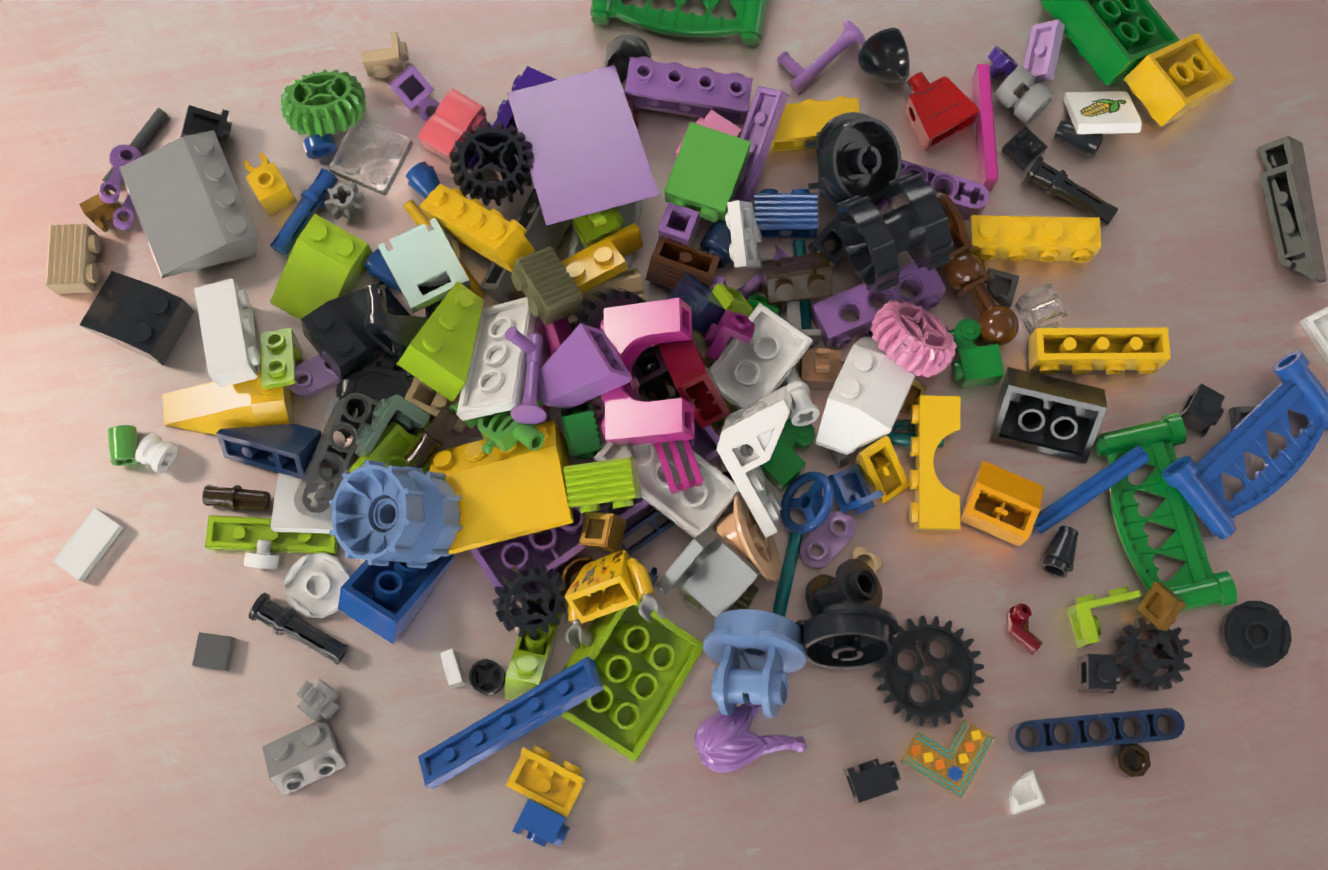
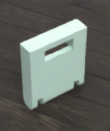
M436 218L429 220L433 229L431 231H428L423 223L390 239V244L393 247L390 251H388L384 243L377 245L412 313L444 299L457 281L465 287L471 285L468 276ZM447 273L450 280L449 283L425 295L421 294L419 286Z

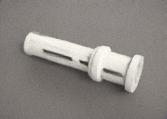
M795 366L783 381L782 387L786 386L792 397L790 408L792 424L801 427L816 421L819 418L820 412L810 399L811 391L809 385L801 381Z

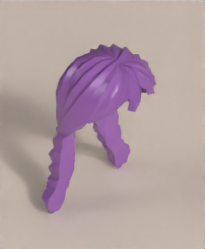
M751 703L736 706L732 715H722L718 711L705 719L695 734V746L698 755H700V760L709 769L721 773L738 770L751 763L758 756L766 753L770 754L777 750L784 751L790 749L798 753L804 752L807 744L803 736L789 737L786 735L769 734L760 737L751 732L750 727L753 718L763 709L762 705Z

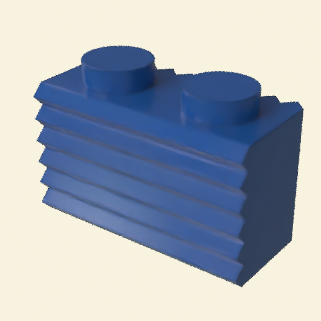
M802 188L792 190L791 193H778L776 189H763L760 193H754L753 210L762 239L816 238L818 231L817 193H810L809 190Z

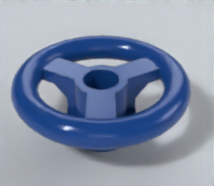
M811 471L798 476L790 483L782 497V510H780L781 520L789 531L795 534H807L816 530L825 522L834 503V488L830 479L823 473ZM814 481L807 493L802 494L800 498H793L801 486ZM799 509L804 512L807 523H795L790 516V510Z

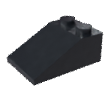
M111 271L79 325L158 364L164 365L195 311L182 298L155 285Z
M386 286L388 312L392 315L411 316ZM364 288L327 301L301 318L304 336L341 381L351 374L364 369L385 354V350L367 334L364 319L368 314V307Z

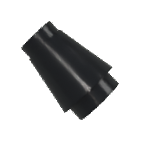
M1062 120L1054 135L1055 139L1060 140V142L1085 157L1087 154L1091 156L1096 155L1104 137V134H1077L1073 123Z
M1069 526L1059 527L1058 532L1040 558L1043 571L1059 578H1064L1068 575V572L1073 571L1079 535L1076 529Z

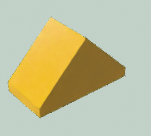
M883 436L858 453L853 464L859 465L865 481L873 492L882 491L884 496L878 499L883 504L910 487L888 436Z

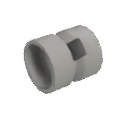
M1019 66L1004 80L994 97L1006 108L1013 107V114L1025 125H1029L1045 110L1055 94L1043 83L1035 84V76L1023 66ZM1025 89L1027 92L1019 99L1018 96Z

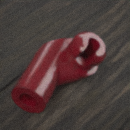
M1020 603L1010 608L1008 612V633L1013 640L1033 655L1043 642L1029 631V617L1032 615L1029 606Z

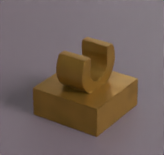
M109 190L104 191L107 195H113ZM99 194L79 204L83 213L103 232L108 231L105 221L113 218L114 212L122 208L119 201L111 204L103 202ZM122 216L118 217L123 222Z
M1155 581L1137 607V610L1158 629L1167 631L1171 624L1176 622V617L1181 610L1185 609L1186 603L1165 584Z

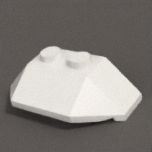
M865 335L854 343L828 396L816 444L848 455L854 452L855 449L891 433L915 379L913 371L906 372L904 367L896 365L895 361L891 358H886L887 354L878 348L879 343L870 336Z

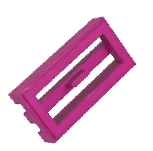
M689 439L681 440L694 479L689 481L675 441H668L682 482L675 485L661 442L654 443L671 495L703 484Z

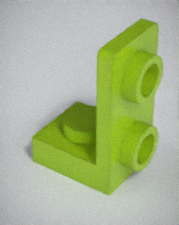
M292 327L259 333L261 384L263 388L271 389L295 384V361L303 360V353Z
M1127 586L1108 591L1109 597L1097 599L1096 594L1076 598L1077 604L1067 608L1078 648L1100 642L1101 626L1098 618L1092 615L1091 610L1136 600L1142 597L1141 591L1129 592Z

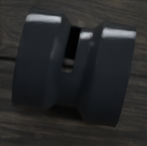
M482 659L471 667L469 681L476 691L483 695L492 696L501 692L505 687L506 672L497 662L491 659Z

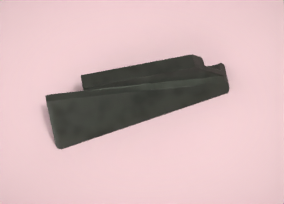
M1286 136L1258 147L1267 171L1260 173V179L1279 262L1320 283L1325 282L1327 278L1303 144L1290 136Z

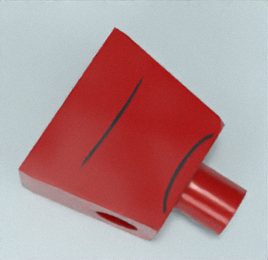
M919 72L907 81L913 93L908 97L905 112L924 152L974 125L980 110L948 77L943 76L930 83L923 72Z

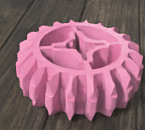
M898 298L884 304L874 316L873 325L870 328L874 334L873 340L879 343L878 348L887 354L886 358H891L895 361L896 365L904 367L906 372L911 370L916 376L923 375L928 378L932 375L937 376L953 360L952 358L956 354L955 349L957 347L953 341V335L947 332L948 327L942 325L940 318L934 317L931 311H926L921 305L916 306L910 300L905 302L903 299Z

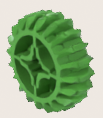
M324 69L319 73L313 71L308 76L301 75L300 80H292L291 85L286 86L284 93L280 95L283 118L286 119L290 129L297 130L298 134L301 135L307 133L309 137H313L316 134H319L321 137L330 133L335 135V132L340 130L345 132L348 126H355L356 120H361L363 113L366 111V96L361 83L357 81L356 76H350L348 72L339 73L338 70L327 72Z

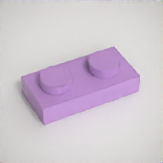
M1059 19L1032 25L1023 67L1035 76L1034 83L1054 80L1065 25Z

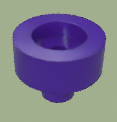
M995 46L987 55L992 62L990 65V77L993 79L1001 71L1010 75L1019 66L1009 54L998 46Z

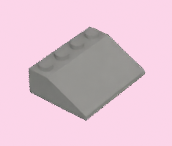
M214 130L181 137L119 167L162 278L256 255L257 233Z

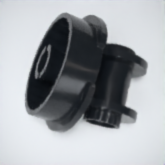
M858 112L840 114L832 118L820 132L816 133V140L805 141V148L817 149L818 182L808 183V190L819 189L820 197L824 196L834 206L856 195H860L861 198L869 196L870 201L875 204L888 195V182L898 178L900 175L901 151L896 136L885 123L866 114Z
M849 559L838 566L835 578L827 574H821L808 582L805 598L812 618L795 622L802 630L801 642L802 647L807 653L806 660L808 662L825 668L855 669L880 663L892 654V636L898 632V620L891 612L879 608L882 603V588L877 575L868 564L859 559Z

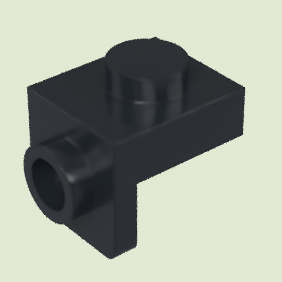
M189 105L180 137L214 130L219 144L222 139L228 140L232 127V122L227 121L229 111L222 109L221 114H217Z

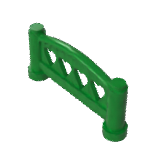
M592 0L590 9L591 21L598 25L609 24V20L613 17L645 30L671 36L711 38L739 35L742 44L756 46L762 39L768 0H729L736 13V17L732 20H727L724 16L714 18L711 15V11L722 0H702L706 9V13L702 16H698L694 12L685 14L681 11V7L688 0H674L677 6L674 11H666L664 8L659 10L653 9L651 4L654 0H646L647 3L643 7H637L634 4L627 6L621 0Z
M1178 412L1165 414L1158 421L1099 434L1093 445L1098 457H1107L1108 465L1136 446H1141L1149 456V461L1146 464L1155 467L1140 485L1131 484L1127 476L1108 489L1112 516L1120 542L1147 593L1155 581L1165 584L1186 603L1185 609L1181 611L1216 603L1220 607L1235 604L1237 602V590L1232 576L1228 571L1212 573L1193 509L1177 488H1171L1161 476L1164 469L1177 460L1173 446L1186 443V429ZM1136 491H1144L1165 500L1149 517H1143L1138 512L1140 504L1134 499ZM1151 522L1172 529L1175 532L1159 549H1153L1148 545L1149 535L1144 532L1143 527L1145 523ZM1157 554L1184 562V565L1167 582L1161 581L1158 578L1157 572L1159 568L1153 562V558Z

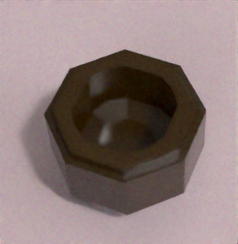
M1138 743L1120 745L1113 755L1115 769L1125 777L1144 776L1151 766L1149 752Z

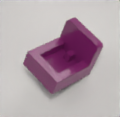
M726 309L718 325L712 323L704 339L708 343L705 356L718 361L731 336L749 344L753 338L755 323L741 313H733Z

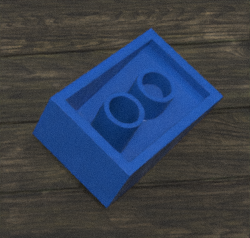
M455 555L441 556L434 561L428 562L426 568L407 567L406 562L389 561L388 566L369 565L368 560H365L341 586L338 609L394 644L424 605L454 560Z

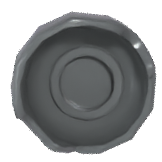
M632 34L616 37L606 48L604 65L605 67L615 65L621 83H624L625 79H627L630 57L652 58L647 42Z

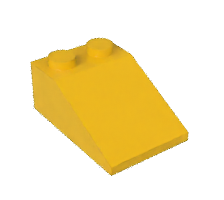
M1198 32L1149 54L1124 78L1131 92L1140 99L1149 111L1152 119L1157 121L1161 127L1178 119L1236 80Z

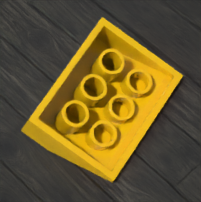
M555 420L535 426L545 436L543 445L536 451H531L518 441L507 452L493 447V451L490 454H485L482 451V446L487 442L485 439L432 454L430 457V472L446 474V482L452 487L456 495L461 496V500L458 501L460 510L459 525L463 526V529L458 530L452 545L448 549L449 555L573 523L572 507L569 508L567 487L563 470L565 466H569L568 444Z

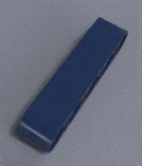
M1172 708L1028 720L1017 723L1010 728L1008 742L1013 750L1026 754L1166 741L1178 738L1184 731L1185 722L1182 715ZM1160 716L1165 717L1169 722V730L1166 734L1161 732L1158 727ZM1126 719L1131 720L1136 727L1135 734L1132 737L1124 732L1123 723ZM1092 722L1097 723L1101 727L1102 735L1098 740L1093 739L1089 734V726ZM1057 725L1063 726L1068 733V738L1063 744L1058 742L1054 735ZM1023 728H1027L1033 733L1034 741L1030 747L1025 746L1020 740V732Z

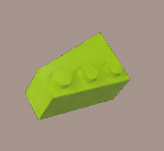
M457 281L409 344L397 365L453 402L467 381L484 300Z

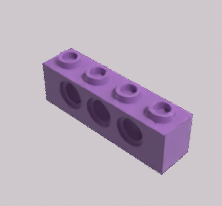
M912 262L902 267L898 278L900 284L880 293H876L875 289L867 290L866 285L863 283L813 304L810 312L811 319L816 329H821V339L825 348L833 345L836 348L845 346L853 341L854 336L863 332L865 335L873 334L870 328L873 325L874 316L878 312V309H875L871 304L874 300L882 301L884 304L898 298L903 299L905 302L910 300L914 305H921L925 310L937 306L946 288L936 268L928 271L927 267L918 268L916 262ZM900 289H911L915 296L905 297L900 292ZM846 312L853 313L858 320L847 322L843 319L842 314Z

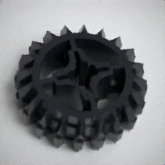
M486 121L485 129L480 130L474 124V133L471 135L463 131L462 137L464 142L455 141L456 151L451 152L450 158L453 163L450 164V170L454 174V183L456 186H461L460 191L464 196L470 194L471 199L476 198L479 200L482 198L483 205L486 207L490 204L491 200H495L496 205L500 207L502 204L501 199L506 197L509 202L513 203L514 198L512 194L517 193L523 196L524 189L522 186L531 187L532 184L529 168H533V165L527 162V159L534 158V154L524 151L532 148V144L529 141L522 142L526 138L523 132L516 134V129L513 125L504 130V125L500 121L495 128H492L491 124ZM516 154L518 156V163L515 170L510 174L508 165L512 162L511 158ZM477 155L479 162L474 166L475 170L470 174V162Z

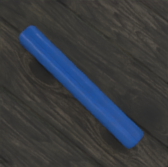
M1136 446L1040 511L1034 527L1038 532L1044 533L1149 461L1147 452L1141 446Z

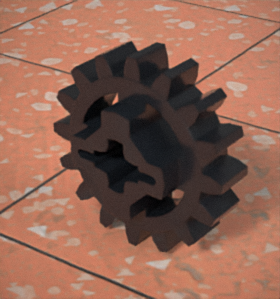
M526 562L525 570L521 572L516 566L512 567L514 575L511 578L503 575L501 578L505 583L504 587L496 586L494 589L500 597L492 600L494 607L498 610L495 613L500 622H503L507 631L510 632L515 628L519 637H522L526 630L529 631L532 637H536L537 629L540 628L545 633H548V624L550 622L557 625L560 623L556 615L567 612L566 607L561 603L567 601L564 597L566 594L564 589L567 587L562 578H558L559 575L553 568L548 570L543 563H539L535 570L530 562Z
M1142 618L1134 620L1135 627L1129 624L1122 628L1127 636L1116 637L1115 641L1122 645V648L1113 651V655L1122 657V662L1118 664L1121 669L1126 668L1128 671L1124 676L1126 681L1136 678V688H1143L1148 683L1149 692L1158 691L1159 684L1163 690L1172 688L1171 681L1179 683L1184 680L1179 671L1186 672L1190 670L1191 667L1184 663V659L1192 657V653L1184 651L1183 646L1187 645L1190 641L1189 639H1179L1178 635L1182 630L1180 627L1164 631L1158 629L1148 619L1145 623ZM1142 632H1152V635H1149L1147 640L1136 638ZM1149 648H1154L1153 654L1157 656L1158 659L1151 660L1152 653L1148 651ZM1159 667L1169 669L1162 676H1153Z

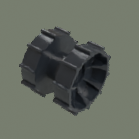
M910 172L888 182L889 191L886 200L889 203L890 211L884 214L878 211L870 201L869 196L861 198L860 195H856L836 204L838 211L835 221L838 224L842 246L845 248L854 272L857 273L861 281L866 285L867 290L875 289L876 293H880L900 284L898 278L902 267L899 264L898 254L904 251L908 252L918 268L927 267L928 271L951 262L950 255L952 248L955 246L951 238L948 224L949 219L946 217L936 196V191L932 190L923 179L921 173L912 176Z

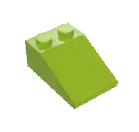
M314 213L295 242L270 303L301 321V318L327 301L352 293L367 271L364 264L373 253L368 243Z

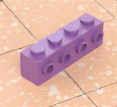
M630 57L624 93L626 98H634V107L697 118H705L713 110L733 124L744 125L749 109L753 78L745 77L740 73L726 74L715 72L713 69L706 67L699 69L685 67L677 62H656L648 57Z

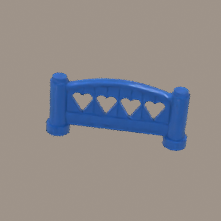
M1300 350L1286 355L1274 365L1272 370L1282 382L1197 463L1190 456L1181 457L1168 465L1161 474L1171 488H1177L1213 536H1217L1219 539H1225L1236 531L1234 518L1237 515L1257 506L1285 485L1308 459L1322 437L1325 430L1328 431V392L1308 367L1310 361ZM1288 410L1305 415L1308 419V426L1305 429H1300L1297 437H1293L1290 432ZM1266 431L1283 436L1287 442L1283 450H1278L1277 456L1274 459L1268 453ZM1244 452L1261 457L1265 463L1263 470L1256 471L1255 477L1252 480L1246 475ZM1221 473L1242 481V490L1234 493L1231 501H1227L1224 497Z

